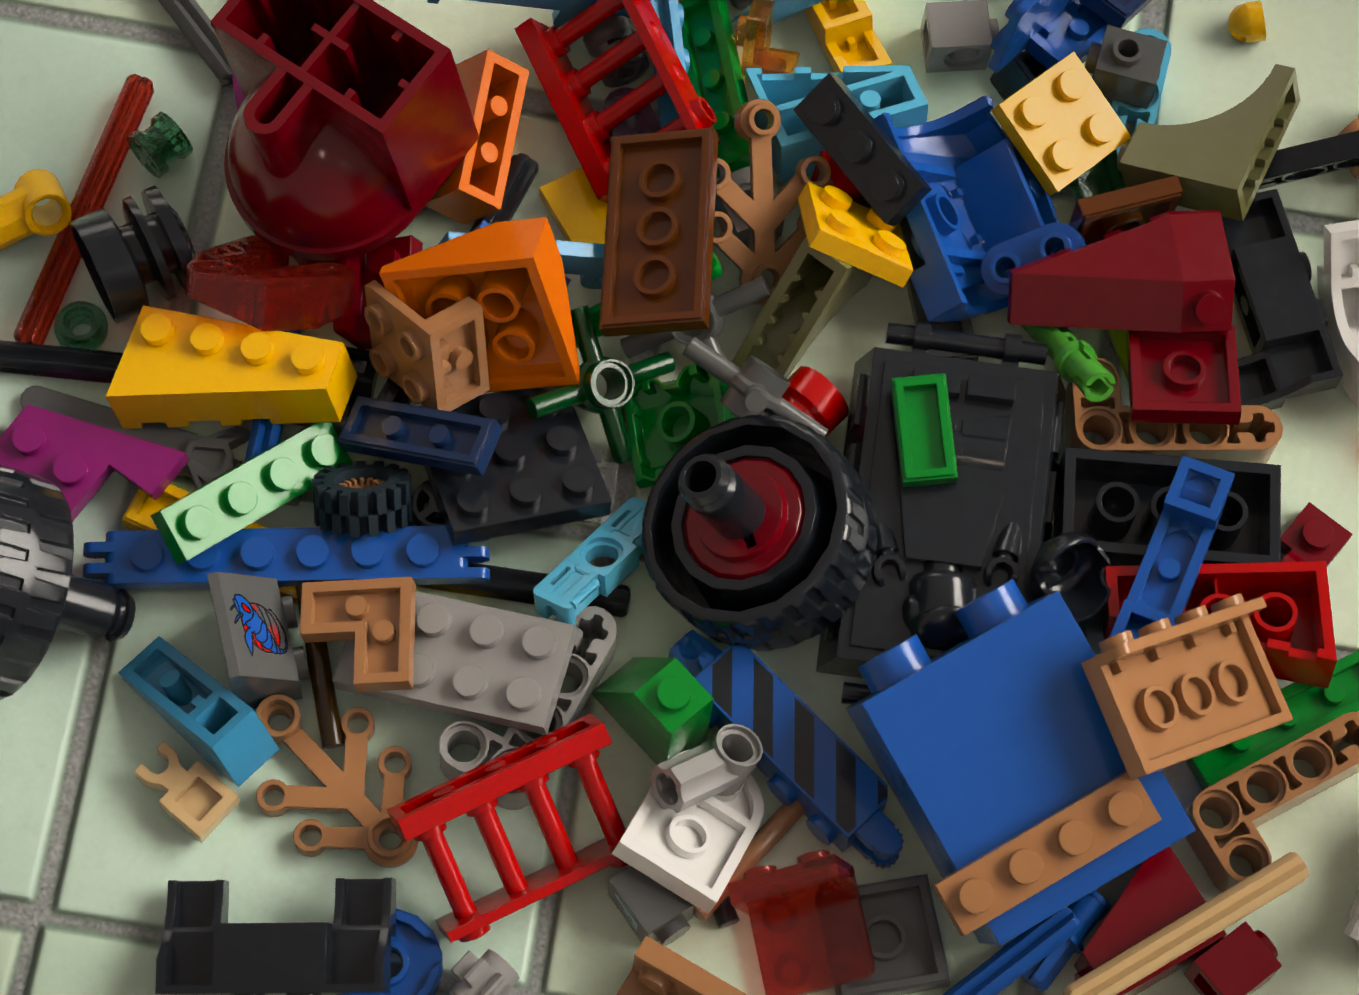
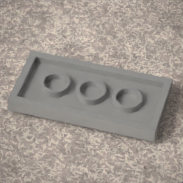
M416 591L413 689L357 692L353 685L355 640L345 641L332 682L339 690L545 735L549 731L578 632L573 624Z

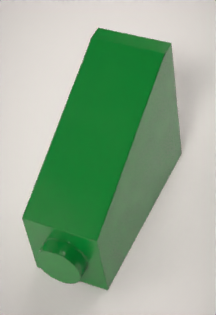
M633 657L592 692L594 698L656 765L671 759L682 751L699 746L707 738L714 698L677 658Z

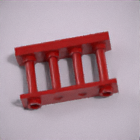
M598 0L559 28L555 26L548 27L532 18L527 19L515 28V32L597 199L607 203L611 152V143L608 138L612 136L611 130L668 92L679 116L655 133L711 128L717 123L716 115L711 106L703 97H698L650 0ZM625 7L636 31L580 70L573 68L567 56V53L571 50L570 45ZM644 50H647L658 73L599 113L594 110L588 98V95L591 94V87Z
M592 714L585 715L387 809L395 830L406 841L414 838L417 842H423L453 911L435 920L440 932L450 943L458 939L460 942H469L480 938L491 929V923L606 867L621 868L629 865L612 854L627 828L623 824L596 760L600 756L599 749L611 744L612 741L604 722ZM567 764L569 768H576L605 837L577 852L573 849L546 786V782L549 780L548 774ZM515 789L518 792H525L554 860V863L525 877L494 808L498 804V797ZM465 813L468 817H474L504 886L474 902L443 833L447 828L446 822Z

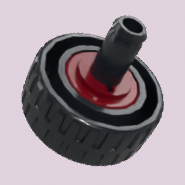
M761 414L747 415L723 421L704 430L683 445L667 462L650 491L643 513L642 552L645 555L647 571L650 578L655 582L656 589L667 603L688 623L719 643H726L729 646L746 645L749 649L756 651H771L773 649L795 646L822 633L844 615L846 610L854 603L870 575L878 542L877 516L872 507V497L861 476L845 456L825 437L818 434L811 427L801 422H793L786 417L776 415L763 416Z
M0 465V700L13 695L29 680L44 658L57 629L95 639L105 636L106 640L112 642L122 639L128 634L136 612L134 598L125 589L116 591L108 584L71 575L74 555V532L71 511L62 491L46 478Z

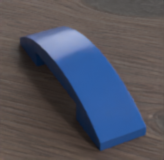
M1184 455L1182 456L1164 500L1161 516L1129 595L1123 602L1110 637L1131 630L1134 639L1139 638L1136 630L1167 617L1172 626L1176 625L1174 618L1183 614L1222 514L1235 473Z

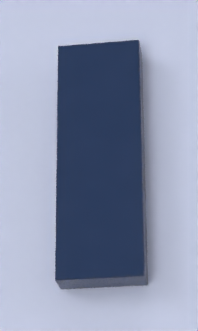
M357 395L337 443L347 452L483 476L503 428L495 419Z

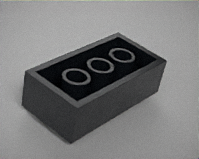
M1065 447L1058 464L1054 508V537L1070 531L1087 534L1093 537L1099 547L1106 553L1111 561L1110 566H1140L1161 516L1164 500L1182 457ZM1192 458L1235 473L1231 489L1203 564L1281 562V465Z

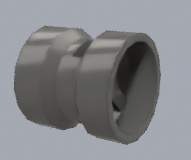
M612 16L585 34L583 42L590 56L597 58L635 31L627 17ZM641 52L602 79L603 84L610 88L620 87L641 77L647 71L650 64L645 52Z

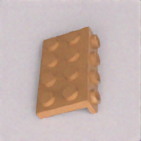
M1239 593L1211 605L1210 608L1213 612L1211 614L1208 613L1206 606L1203 605L1174 618L1175 626L1171 625L1168 617L1136 630L1139 636L1134 639L1131 630L1124 631L1099 642L1102 653L1081 663L1131 781L1293 720L1249 618L1250 615L1267 607L1263 597L1245 602L1242 594Z

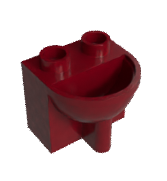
M228 0L210 21L245 97L234 117L225 149L224 170L227 188L240 217L247 227L263 242L280 252L301 259L334 261L360 256L383 246L399 235L416 218L479 139L451 49L373 0Z

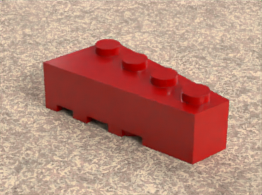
M1326 561L1202 564L1183 613L1205 605L1208 613L1211 614L1213 613L1210 608L1211 605L1239 593L1242 594L1245 602L1263 597L1267 607L1250 615L1249 618L1275 678L1328 689L1337 662ZM1140 566L1105 567L1104 581L1111 589V595L1101 608L1104 640L1110 637L1123 602L1129 595Z

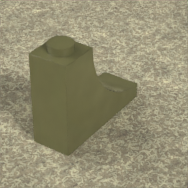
M1275 64L1269 76L1254 93L1233 108L1208 119L1179 125H1154L1139 122L1131 140L1122 144L1118 154L1117 168L1122 172L1125 188L1177 175L1183 190L1177 206L1193 210L1217 209L1223 217L1244 221L1299 105L1300 94L1295 68Z
M807 237L804 238L734 356L732 363L742 369L752 355L787 379L824 327L856 293L867 286L873 275L810 248Z

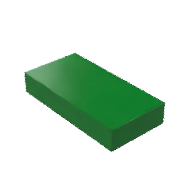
M946 373L891 378L890 385L902 488L957 483L958 472Z

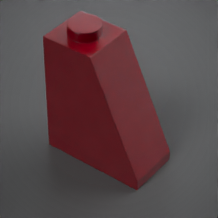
M1170 846L1143 862L1075 962L1074 967L1077 970V973L1074 974L1075 981L1206 903ZM1224 930L1116 995H1137L1192 963L1226 937V932Z

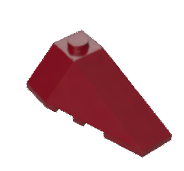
M1217 209L1164 212L1149 218V223L1122 232L1120 229L1103 235L1104 239L1074 251L1068 248L1010 270L1007 322L1010 325L1171 333L1231 330L1235 276L1221 212Z

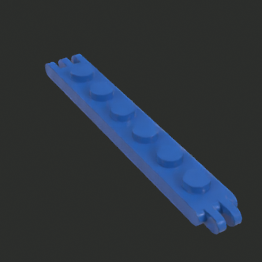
M445 525L406 526L403 529L396 527V532L387 534L384 531H379V536L369 537L368 533H360V537H350V533L347 532L342 536L333 535L332 530L324 532L320 530V527L241 529L180 564H176L159 530L109 531L106 533L105 542H87L83 544L84 557L93 559L105 558V563L84 564L82 577L92 580L104 579V584L112 586L115 590L210 588L207 574L214 572L277 579L278 587H295L305 582L412 577L416 585L482 584L490 581L489 568L468 567V563L489 561L490 548L486 546H468V543L453 546ZM489 539L480 540V541H475V542L488 541Z

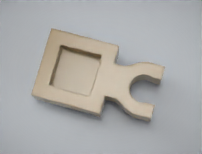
M163 741L156 749L158 755L169 763L167 769L162 773L155 774L141 764L134 771L136 778L151 789L165 791L166 794L159 800L160 807L202 843L240 803L239 796L198 760L188 771L180 765L176 751Z

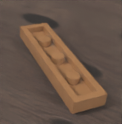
M1127 771L934 883L932 887L960 936H966L1161 821L1162 818L1140 780L1131 781Z

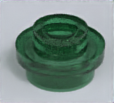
M75 301L66 305L58 313L54 322V332L57 341L63 347L95 350L103 344L108 335V322L104 312L98 306L85 301ZM87 324L91 326V330L86 334L75 335L73 333V329L77 325Z

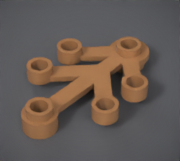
M755 99L743 103L737 109L734 117L737 133L749 142L751 198L730 178V167L720 158L717 159L720 178L716 183V196L752 230L753 251L732 233V221L727 214L721 211H715V218L720 221L722 230L718 237H713V244L740 270L739 286L759 278L762 271L767 269L773 274L774 281L770 287L771 292H773L804 238L807 237L802 215L800 214L797 220V229L775 251V229L799 203L798 197L806 183L811 182L820 187L825 185L830 178L831 168L827 160L821 156H809L801 159L796 165L794 176L773 198L771 138L777 134L780 128L781 117L777 107L772 102L765 99ZM759 110L765 112L768 117V125L764 130L759 129L754 122V116ZM811 162L816 164L820 171L819 177L815 182L811 181L806 175V168ZM769 297L757 301L754 304L765 306Z
M275 694L262 700L257 707L256 714L275 743H284L324 787L286 785L277 779L267 780L259 786L256 793L258 807L261 812L269 817H278L285 814L288 809L348 811L362 827H324L320 821L315 819H307L300 822L293 834L295 847L298 852L307 857H315L323 853L325 849L364 850L368 858L374 864L381 867L395 868L407 863L414 856L418 842L414 838L406 841L395 830L387 809L404 802L405 780L412 771L409 753L402 747L391 746L383 750L379 755L378 769L380 776L384 779L380 812L365 796L368 741L375 732L374 718L367 709L354 707L347 710L342 716L341 728L345 738L344 768L342 771L301 728L300 709L292 698L282 694ZM277 715H283L290 722L285 729L274 730L269 726L270 720ZM361 718L368 723V727L362 733H353L348 729L350 721ZM398 757L405 762V767L400 772L392 773L384 767L386 761L390 758ZM277 790L284 794L283 801L277 806L267 805L263 799L269 791ZM308 830L318 831L321 834V840L314 846L304 845L300 841L304 832ZM387 833H394L401 838V842L394 849H386L380 844L382 836Z

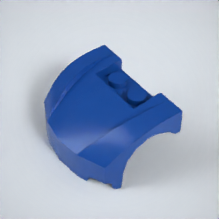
M987 95L939 119L920 125L902 128L894 127L889 113H882L874 118L932 189L906 215L913 232L911 234L912 246L917 255L926 263L913 271L910 278L928 321L955 322L969 320L1008 307V296L992 291L983 280L981 265L985 254L999 243L1046 224L1059 222L1051 197L1048 196L1010 138L1005 136L991 115L993 101ZM1061 239L1053 240L1048 246V254L1052 255L1060 251L1064 246V242ZM1006 259L1001 262L999 266L1001 277L1009 278L1010 270L1016 268L1014 261Z

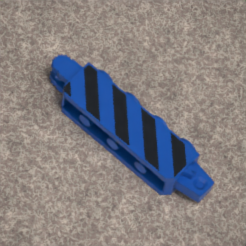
M693 629L673 645L669 650L668 658H677L714 698L708 728L712 729L716 726L720 730L728 724H739L751 729L759 737L763 747V754L756 767L769 779L767 781L768 788L786 806H791L796 800L802 805L805 810L804 815L808 818L806 820L807 827L819 841L827 846L833 843L842 853L852 845L866 860L870 859L871 864H875L876 868L878 866L882 867V869L884 867L889 868L891 864H895L899 858L898 854L903 848L904 840L902 839L903 834L899 833V829L894 828L895 824L883 813L888 801L887 784L746 645H730L722 651Z

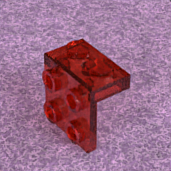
M827 850L808 852L797 857L796 865L778 870L774 865L755 867L743 873L744 879L727 884L731 905L750 917L766 995H807L867 979L873 975L875 962L854 867L837 855H830V851Z

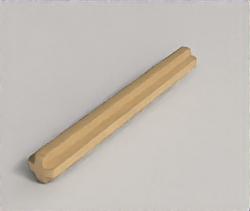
M1289 852L1067 985L1062 994L1116 995L1304 882L1309 876L1306 864L1297 853Z

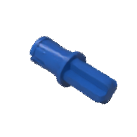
M1092 891L1068 906L1078 918L1082 927L1080 931L1022 975L1029 985L1040 991L1047 990L1074 953L1081 954L1085 949L1082 942L1102 915L1111 907L1110 903L1097 891Z

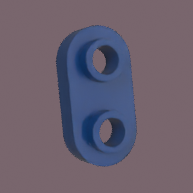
M1061 222L1046 224L989 249L981 265L983 280L992 291L1008 296L1009 278H1003L999 273V266L1002 261L1012 259L1017 268L1049 256L1048 246L1055 239H1061L1064 242L1065 249L1070 248L1073 251L1085 247V240L1078 230L1068 224Z

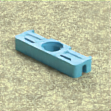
M637 497L628 499L535 586L533 594L535 611L538 615L548 619L553 614L556 616L557 621L573 624L576 627V616L599 594L607 597L640 566L639 556L643 553L641 543L642 519L647 501ZM600 557H609L616 560L613 564L605 567H596L590 564L592 560Z

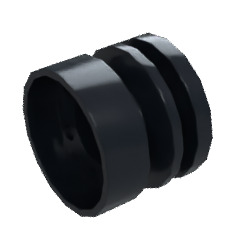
M155 185L141 192L147 212L145 216L131 196L122 200L125 225L118 227L104 208L70 222L74 239L88 273L107 311L116 324L139 315L143 305L149 306V299L145 288L147 284L153 282L167 301L175 299L177 295L170 275L172 273L175 274L187 293L201 287L200 277L196 268V254L186 228L178 213L167 203Z

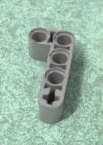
M588 606L576 616L578 635L565 676L573 677L581 686L571 693L560 692L550 724L553 730L580 718L592 697L593 690L597 688L613 659L616 649L617 626L612 614L604 608ZM593 632L600 634L601 639L595 638L586 651V660L580 657L582 639L589 638ZM458 721L449 725L441 734L439 740L440 768L445 777L450 780L535 739L529 737L525 730L509 727L504 737L476 723ZM459 744L472 745L479 751L477 757L469 762L456 761L449 753ZM517 789L497 798V806L508 810H519L530 805L525 792H518Z

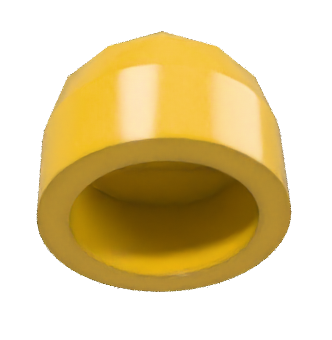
M1260 0L1240 4L1230 13L1228 29L1233 38L1244 43L1266 40L1265 19Z

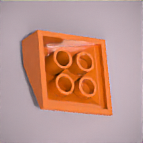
M547 217L495 222L381 267L379 274L384 287L425 320L468 296L483 306L490 390L486 392L577 385L580 383V366L563 261Z

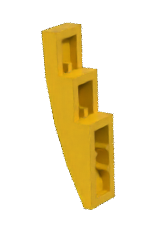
M826 0L804 10L835 73L843 72L844 66L892 65L891 59L873 31V15L864 0Z

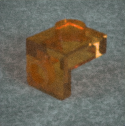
M754 0L748 15L739 16L735 46L743 47L741 67L743 76H745V68H762V74L794 73V67H797L799 64V52L770 48L775 1Z

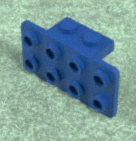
M1013 0L1005 12V17L1009 19L1008 23L997 33L991 42L990 47L995 51L988 67L995 73H998L1023 50L1028 52L1047 69L1072 52H1075L1083 64L1087 59L1091 42L1101 44L1106 27L1110 24L1079 2V0Z

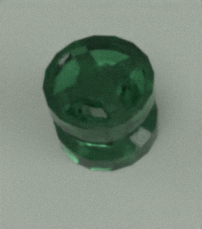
M161 111L151 118L150 126L146 130H136L127 137V143L135 157L148 172L157 178H161L169 172L170 163L175 159L183 160L193 152L192 145L182 129L171 117Z

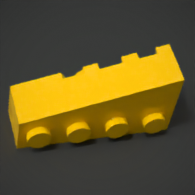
M143 305L105 397L123 429H142L143 423L165 422L168 428L190 427V421H220L222 426L242 425L244 420L269 419L271 424L341 422L358 376L343 342Z

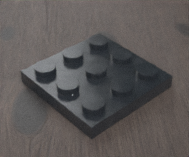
M564 386L482 394L451 411L495 419L503 428L483 476L424 466L453 546L610 515L612 500L574 406L537 419L531 418L528 413L527 399Z

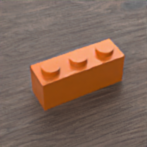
M489 49L456 64L479 139L425 205L463 225L501 210L529 70Z

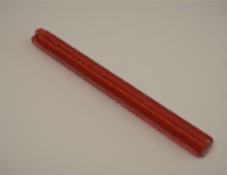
M131 74L126 78L70 204L72 210L71 221L104 207L154 94L153 82L147 77ZM70 222L55 238L13 333L15 342L44 344L82 258L74 239Z

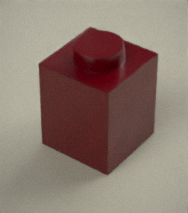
M1245 921L1194 960L1184 975L1200 995H1251L1269 981L1282 965L1276 959L1278 952L1272 941L1262 931H1253Z

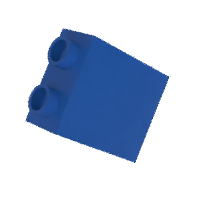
M1011 579L954 612L968 638L945 652L930 659L917 634L857 667L872 694L847 707L846 710L942 878H945L1127 771L1081 665L1082 662L1096 655L1059 591L1037 598L1027 604L1015 581ZM1162 770L1138 778L1162 818L1161 821L974 930L973 933L979 943L1003 945L1196 831Z

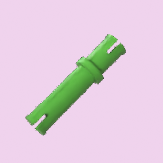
M1020 325L1036 343L1048 344L1047 355L1054 361L1056 371L1064 380L1073 382L1086 399L1091 402H1100L1112 394L1114 387L1110 384H1115L1116 380L1112 373L1097 361V354L1089 343L1084 340H1078L1067 327Z

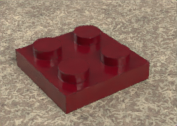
M1232 326V329L1228 331L1189 333L1127 330L1126 345L1131 422L1239 425L1242 408L1235 326Z

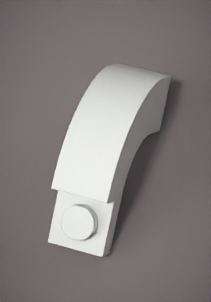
M1359 220L1324 225V264L1317 265V284L1319 298L1323 300L1328 313L1327 331L1343 373L1340 382L1351 401L1359 409Z

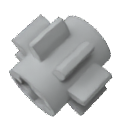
M490 949L480 959L468 950L450 970L453 973L451 978L457 982L450 990V995H518V992L512 988L520 978L518 973L506 960Z

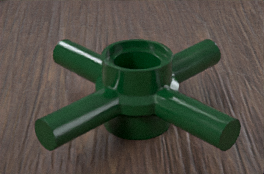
M588 305L572 309L571 316L574 335L583 361L580 365V383L577 385H567L527 399L528 413L531 418L537 419L577 405L583 410L599 414L614 464L619 465L632 461L631 444L620 407L630 400L636 384L674 372V359L669 352H664L626 365L620 360L603 356ZM599 373L604 377L607 385L604 397L599 394L596 388V378Z

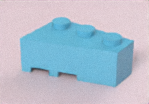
M910 65L844 66L843 72L831 73L840 77L873 119L882 113H889L893 126L900 128L927 122L928 102ZM794 67V73L762 74V68H745V88L748 101L755 99L768 100L777 107L780 113V128L777 134L771 138L772 167L779 183H786L794 176L796 165L801 159L809 156H819L821 151H825L793 109L828 73H811V67ZM759 110L754 116V122L761 130L767 127L768 117L765 112ZM812 162L808 164L806 168L807 176L812 175L816 164Z

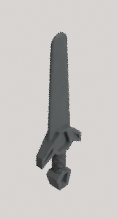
M42 386L26 388L20 398V404L23 409L27 404L185 452L190 460L179 474L191 478L196 489L243 463L234 459L231 450L249 441L251 431L240 426H234L205 437L175 427L168 428L166 424L159 422L143 423L142 429H123L112 408ZM303 494L284 505L298 506Z

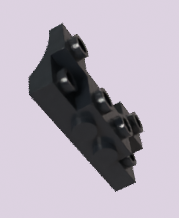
M1273 189L1256 193L1244 221L1221 217L1235 276L1234 302L1252 351V355L1238 359L1241 405H1258L1273 410L1282 408L1286 399L1336 388L1343 377V373L1327 331L1328 313L1326 306L1321 298L1315 297L1310 283L1312 271L1309 258L1305 252H1299L1278 190Z
M336 878L333 924L328 922L228 923L229 881L168 880L165 925L156 958L155 994H390L391 937H396V879Z

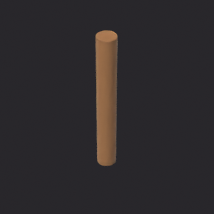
M797 800L791 806L782 804L755 833L714 908L707 914L695 906L693 915L696 918L705 922L802 817L805 810Z

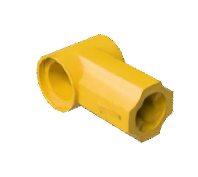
M44 169L28 171L19 177L15 183L14 190L0 196V251L35 233L40 236L57 234L65 229L71 221L72 210L58 178L52 172ZM50 199V201L44 205L35 206V204H37L41 200Z

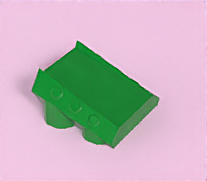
M695 363L684 367L679 373L677 380L660 382L651 378L637 384L632 397L624 404L632 449L635 482L639 489L652 487L667 462L683 445L696 435L723 421L739 418V416L720 402L728 386Z

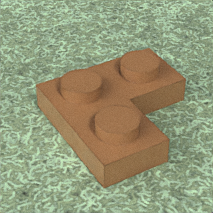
M412 577L302 583L300 636L305 643L355 640L353 685L357 692L413 689L416 584Z

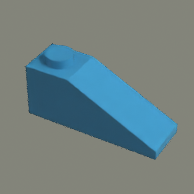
M160 636L118 672L122 679L190 746L238 787L279 750V747L254 709Z

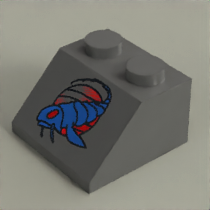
M225 572L207 574L233 694L252 709H257L262 700L275 694L286 695L293 700L303 699L299 680L308 679L310 676L303 646L292 648L288 629L298 627L292 595L281 597L277 579Z

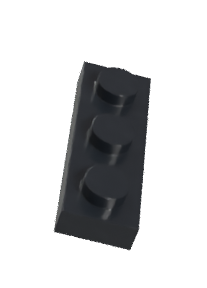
M828 73L793 109L885 224L896 226L932 190L839 76Z

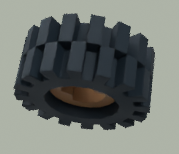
M356 461V465L350 466L345 462L338 464V469L331 466L324 468L323 473L317 472L314 475V479H312L314 522L324 532L332 530L333 535L342 536L347 532L350 533V537H360V533H368L369 537L379 536V531L389 534L396 532V527L403 529L413 519L411 474H409L406 468L399 469L397 464L392 463L384 466L383 461H375L372 465H368L366 461Z

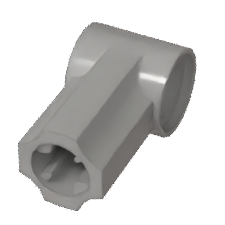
M728 724L723 726L712 740L654 767L650 774L654 797L663 809L669 808L679 813L715 795H734L740 790L762 757L763 747L759 737L751 729L743 725Z

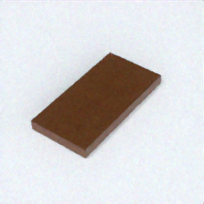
M714 127L611 137L599 329L604 337L709 329L719 139Z

